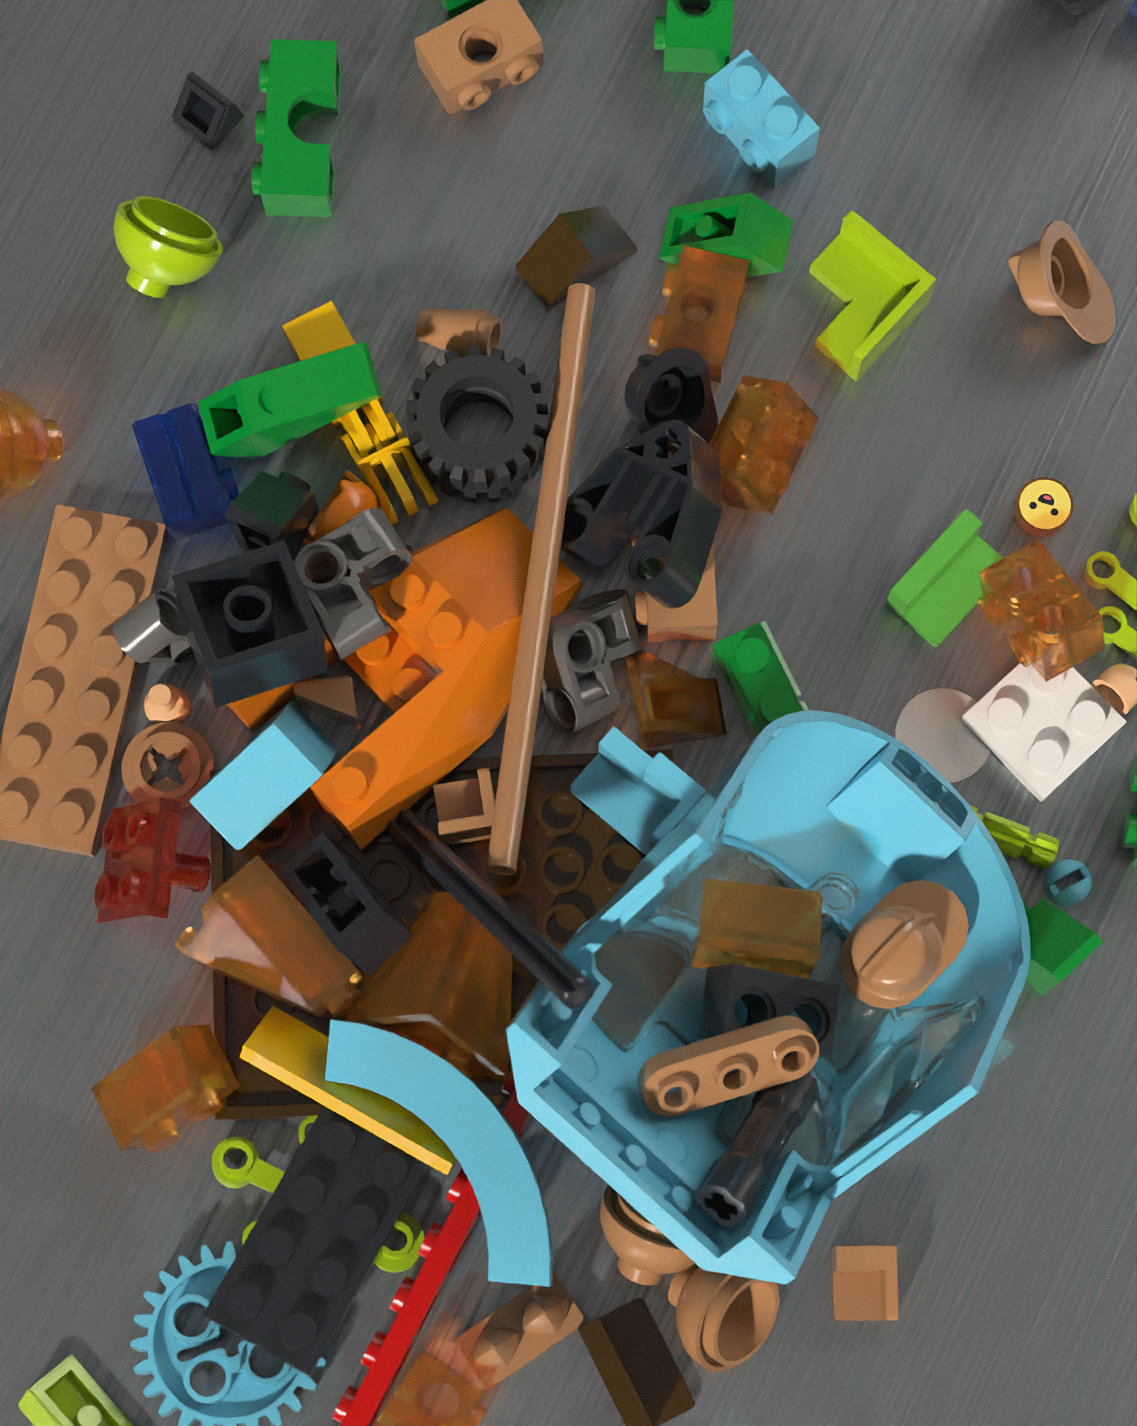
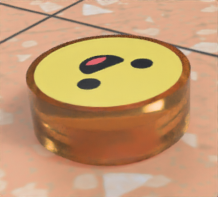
M1049 477L1035 478L1027 482L1020 490L1014 504L1015 518L1020 527L1031 535L1037 537L1053 536L1067 525L1073 513V498L1068 488L1060 481Z

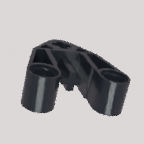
M675 419L665 421L613 450L567 498L560 549L587 569H603L613 562L631 532L637 529L641 534L629 552L625 563L627 578L665 608L675 609L687 604L695 596L699 588L723 512L720 457L717 450L683 421Z

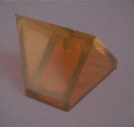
M641 649L623 657L639 748L659 747L715 738L727 734L717 679L700 678Z

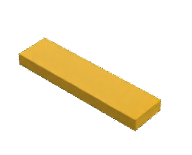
M274 1006L270 1008L243 1045L240 1054L241 1059L448 1176L457 1158L430 1126L410 1110L374 1091L351 1084L326 1081L325 1073L329 1037Z

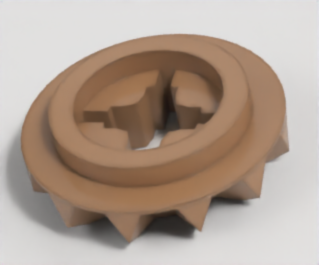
M176 722L157 723L140 731L128 744L121 766L123 782L132 798L143 807L154 813L172 812L179 814L183 809L192 805L189 800L210 779V770L214 769V757L206 740L193 728ZM155 751L161 757L165 756L170 761L178 756L182 757L183 761L179 764L178 769L182 774L181 778L184 780V784L180 785L177 781L173 782L168 777L160 782L156 781L155 777L159 774L160 769L156 764L157 760L152 755Z

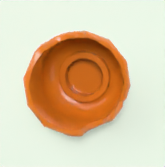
M345 471L336 488L306 532L307 537L311 541L304 538L303 544L306 546L343 526L358 513L378 508L375 493L350 471Z

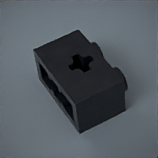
M323 831L279 870L335 949L369 975L376 971L414 936L413 932L359 861Z

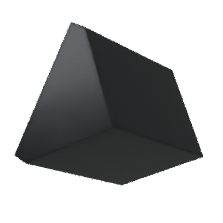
M194 72L187 75L172 114L174 120L212 149L216 148L245 116L232 101Z

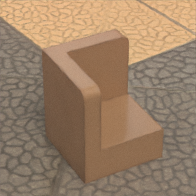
M489 768L477 769L478 778L433 785L439 820V836L446 845L490 839L495 797Z
M897 1246L832 1247L834 1319L837 1321L898 1320Z

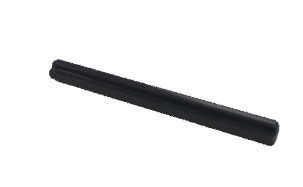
M410 810L399 811L396 819L389 821L388 833L568 1009L578 1010L582 1008L585 1000L592 998L594 986L586 976Z

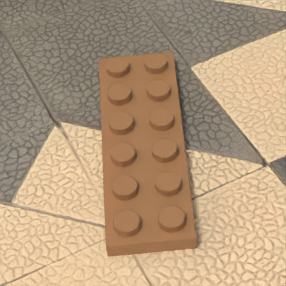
M56 504L0 739V840L95 857L139 667V662L130 658L116 641L113 633V624L115 620L156 591L170 531L166 524Z

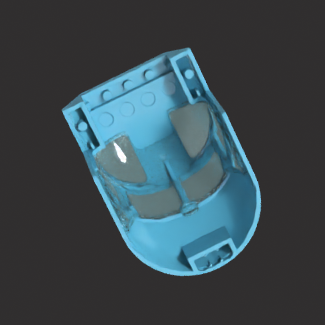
M817 710L799 711L784 715L766 726L726 767L712 788L674 830L665 834L636 866L623 887L591 919L584 923L560 950V953L593 984L594 994L592 998L585 1000L582 1008L572 1010L568 1009L542 982L539 981L506 1029L518 1103L701 1269L786 1285L796 1278L831 1201L979 1092L1024 987L1029 970L1030 934L1028 920L1011 870L995 840L971 806L936 769L906 745L865 722L833 712ZM918 880L935 882L954 892L965 907L969 923L966 944L956 960L923 994L908 1005L884 1009L869 1006L855 997L844 982L840 959L843 944L859 921L886 894L904 883ZM736 964L841 985L832 1057H818L813 1068L807 1073L817 1080L819 1087L818 1098L802 1125L795 1129L768 1174L765 1180V1189L748 1218L738 1221L735 1228L715 1224L708 1214L698 1209L695 1192L714 1161L723 1155L749 1112L751 1100L756 1092L677 1116H659L647 1108L638 1089L637 1078L641 1067L647 1060L659 1053L704 1040L698 1038L707 967ZM739 998L735 1006V1016L743 1027L747 1020V1008L745 1003ZM793 1009L790 1016L800 1018L798 1013ZM739 1069L730 1070L725 1075L737 1072ZM680 1087L671 1088L666 1093L679 1090Z

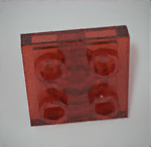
M159 797L111 809V816L106 820L102 831V847L106 850L104 871L96 883L94 892L95 905L99 908L98 924L120 927L168 919L171 887L189 889L198 893L205 890L211 874L209 858L202 855L194 856L176 852L182 801Z

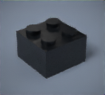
M285 540L171 576L178 615L215 708L327 672L324 634Z

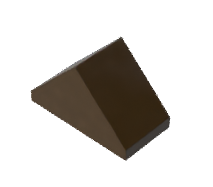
M606 205L559 214L518 261L515 269L548 312L567 299L568 287L575 283H591L637 252V246Z

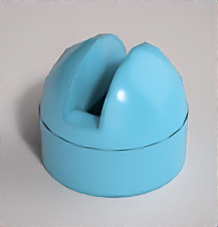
M1059 860L1045 873L1043 879L1044 892L1052 903L1060 907H1074L1084 901L1092 889L1091 874L1088 868L1077 860ZM1075 871L1081 875L1083 880L1059 892L1055 885V882L1070 876Z

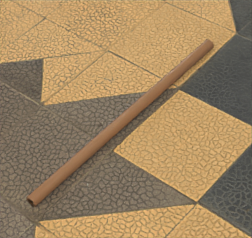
M575 283L568 287L486 870L500 875L515 874L596 294V290L592 286L583 283Z

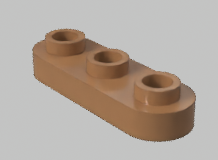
M781 1016L659 1053L647 1060L641 1067L637 1078V1085L650 1111L659 1116H677L798 1079L808 1073L815 1065L819 1056V1045L806 1022L794 1016ZM795 1051L791 1055L784 1057L787 1053ZM739 1069L737 1072L725 1075L730 1070ZM680 1087L679 1090L666 1093L671 1088Z

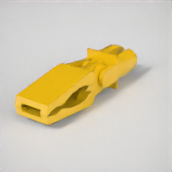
M332 301L282 325L285 337L298 361L356 344ZM381 396L332 421L331 424L334 428L339 425L343 427L346 434L341 436L342 442L362 481L375 493L378 507L384 511L391 524L395 525L399 523L397 515L379 480L387 479L408 517L418 513L419 510L400 472L404 466H406L428 507L436 504L439 499L413 454L409 439L403 433L392 412L385 414L380 405L384 403ZM361 414H363L367 422L365 425H363L359 418Z

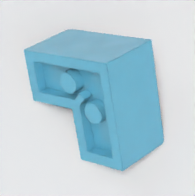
M291 700L257 731L233 758L204 783L189 802L234 849L241 850L323 775L339 750L295 702Z
M614 726L598 743L599 753L571 784L572 794L645 855L657 845L665 834L674 830L706 793L703 787L661 752L654 759L651 758Z

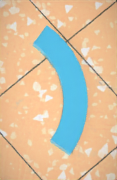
M331 1020L325 1080L365 1088L397 1102L430 1126L447 1144L460 1162L472 1184L483 1216L489 1254L488 1281L552 1286L553 1250L546 1205H544L531 1160L515 1130L497 1105L473 1080L452 1063L422 1045L392 1032L364 1024Z

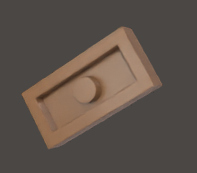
M553 1271L552 1286H531L455 1338L454 1341L486 1391H488L586 1324L587 1321Z

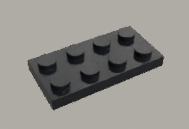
M323 1106L204 1311L203 1317L310 1378L429 1165L328 1107Z

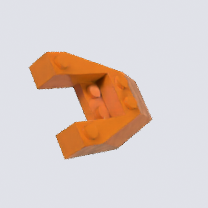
M508 508L410 550L412 562L402 574L385 584L368 590L378 611L387 625L392 628V631L341 661L393 715L310 786L324 811L361 850L388 827L389 821L397 818L399 811L408 810L432 789L433 785L440 782L488 740L509 709L533 532ZM560 559L558 562L551 617L569 609L583 586L582 580ZM324 634L328 668L340 658ZM320 674L227 704V706L253 733L296 696L294 685L300 682L313 681Z

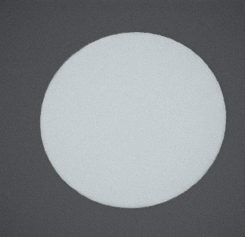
M937 688L922 692L905 705L898 717L895 739L922 757L949 783L962 781L975 774L983 766L990 754V750L961 721L963 715L977 703L976 700L961 691Z

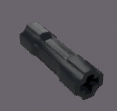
M806 1073L798 1079L762 1089L755 1093L751 1100V1108L723 1155L714 1161L695 1192L698 1209L708 1214L715 1224L735 1228L738 1221L748 1218L765 1189V1180L792 1133L802 1125L819 1096V1087L815 1078Z

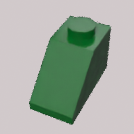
M751 192L670 207L659 258L667 263L739 278L783 272L794 220Z
M1045 898L1040 900L1032 909L1023 902L1030 934V962L1026 981L1041 996H1044L1058 985L1104 942L1095 932Z

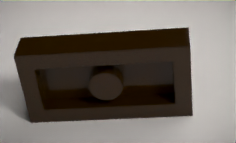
M637 1298L578 1328L625 1426H659L695 1406V1401L642 1298Z

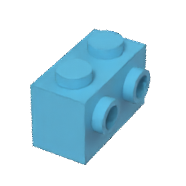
M748 49L705 82L703 112L708 122L716 131L725 134L739 149L746 164L754 172L761 173L773 188L816 155L820 127Z

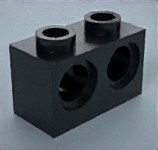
M736 964L707 967L698 1038L705 1040L777 1017L790 1016L794 1009L800 1019L808 1024L819 1045L818 1057H832L841 985ZM739 998L745 1003L747 1008V1020L743 1027L735 1016V1006ZM795 1051L787 1053L784 1057L791 1055Z

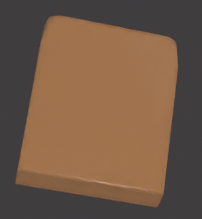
M346 675L300 682L294 685L295 695L301 707L351 727L362 729L357 690L352 677Z

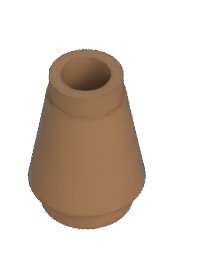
M423 308L416 324V338L418 341L427 342V344L446 352L456 349L458 357L469 355L468 346H480L481 355L490 356L492 347L499 349L502 340V320L499 317L491 316L488 309L433 310Z

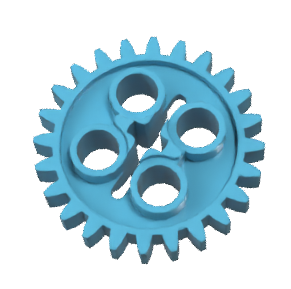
M232 1241L226 1242L223 1258L214 1259L207 1245L201 1246L202 1263L195 1267L185 1256H179L178 1260L182 1275L176 1279L169 1273L161 1271L158 1275L166 1288L164 1293L160 1295L145 1291L143 1294L146 1301L155 1308L152 1315L140 1314L134 1316V1322L148 1330L147 1336L131 1341L130 1346L132 1349L148 1353L147 1359L133 1367L134 1372L137 1375L153 1374L155 1379L142 1392L146 1398L164 1393L166 1398L162 1402L158 1413L164 1418L179 1409L182 1411L178 1426H192L196 1420L202 1422L201 1426H260L259 1420L266 1417L274 1426H283L278 1409L285 1405L291 1410L300 1413L302 1406L295 1392L298 1388L315 1392L317 1389L316 1383L311 1378L285 1363L283 1369L272 1378L258 1377L251 1370V1360L259 1349L246 1341H241L238 1344L239 1354L233 1357H228L224 1348H217L188 1361L181 1362L178 1360V1354L183 1350L209 1346L223 1340V1328L209 1321L207 1329L202 1334L195 1337L184 1336L177 1330V1319L180 1313L190 1306L207 1308L236 1258V1251ZM321 1357L315 1369L325 1368L326 1360ZM208 1364L220 1366L226 1375L224 1387L213 1396L204 1397L198 1395L192 1385L196 1371Z

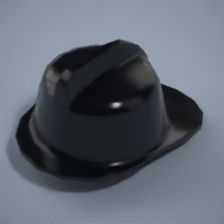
M685 347L667 349L658 356L651 354L639 356L637 358V366L629 375L625 385L624 401L629 415L638 424L640 435L665 421L681 420L715 449L719 437L718 415L706 361L697 351Z

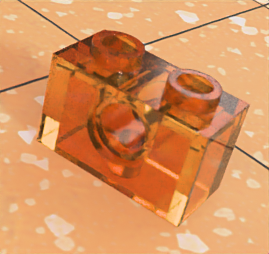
M683 246L679 265L669 262L664 278L662 296L670 297L666 315L655 314L650 332L648 347L657 349L656 356L667 349L677 347L695 350L706 361L710 381L721 383L747 282L749 261ZM691 306H702L711 313V316L706 320L697 322L689 320L682 312Z

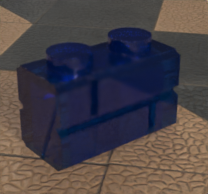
M189 403L168 410L166 414H156L134 422L132 427L166 529L172 540H181L201 533L205 529H213L228 524L225 514L229 505L240 495V491L231 467L220 470L216 455H211L197 403Z

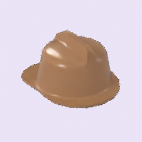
M1063 220L1051 221L1045 227L1041 240L1015 252L1009 258V267L1019 286L1022 299L1028 309L1035 314L1064 316L1069 325L1082 339L1092 344L1105 343L1113 335L1116 324L1115 305L1110 289L1101 273L1083 250L1072 228Z
M923 880L901 884L886 894L852 929L842 947L840 959L844 982L853 995L869 1006L892 1009L908 1005L923 994L956 960L966 944L969 923L964 905L954 892L943 885Z

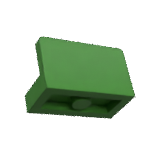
M967 508L891 588L885 603L889 609L934 647H938L1010 568V563L978 536L983 522Z

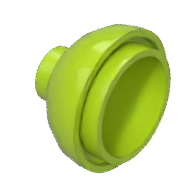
M138 196L134 200L121 202L117 208L113 230L116 245L124 261L130 266L125 279L131 287L143 294L155 298L167 297L171 285H183L196 281L212 271L223 253V246L217 239L215 229L202 217L178 204L156 197Z

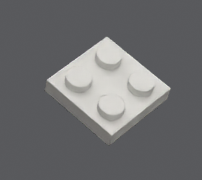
M1046 639L961 718V721L1040 802H1043L1127 722Z

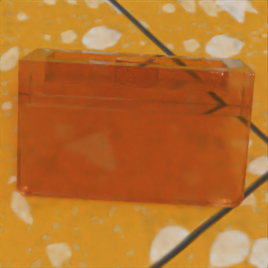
M712 878L705 879L702 886L699 928L692 947L691 967L707 969V967L736 964L810 979L819 960L822 914L821 893Z

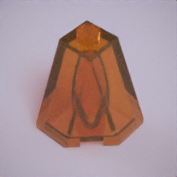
M258 855L209 897L201 908L204 913L201 920L204 924L200 930L196 932L191 926L185 929L174 943L190 961L317 1017L323 1015L327 1010L332 1015H336L347 1007L360 993L355 985L363 979L361 973L347 957L335 949L312 916Z
M449 892L434 893L409 927L414 936L382 964L349 1009L345 1021L392 1032L422 1045L452 1063L468 1077L505 1075L509 1066V1045L506 1029L510 1025L513 954Z

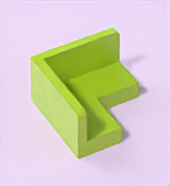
M850 210L843 217L840 234L810 265L809 273L847 304L841 313L816 338L814 347L857 382L929 304L936 278L853 210Z

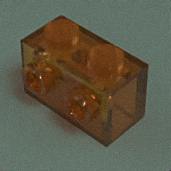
M743 375L709 443L717 450L720 457L722 501L729 507L772 515L783 492L789 485L790 477L806 444L813 435L819 417L788 382Z
M205 1024L172 1027L91 1087L120 1150L147 1148L149 1153H154L176 1143L181 1138L179 1130L188 1123L200 1122L219 1112L223 1107L220 1100L240 1086L210 1025Z

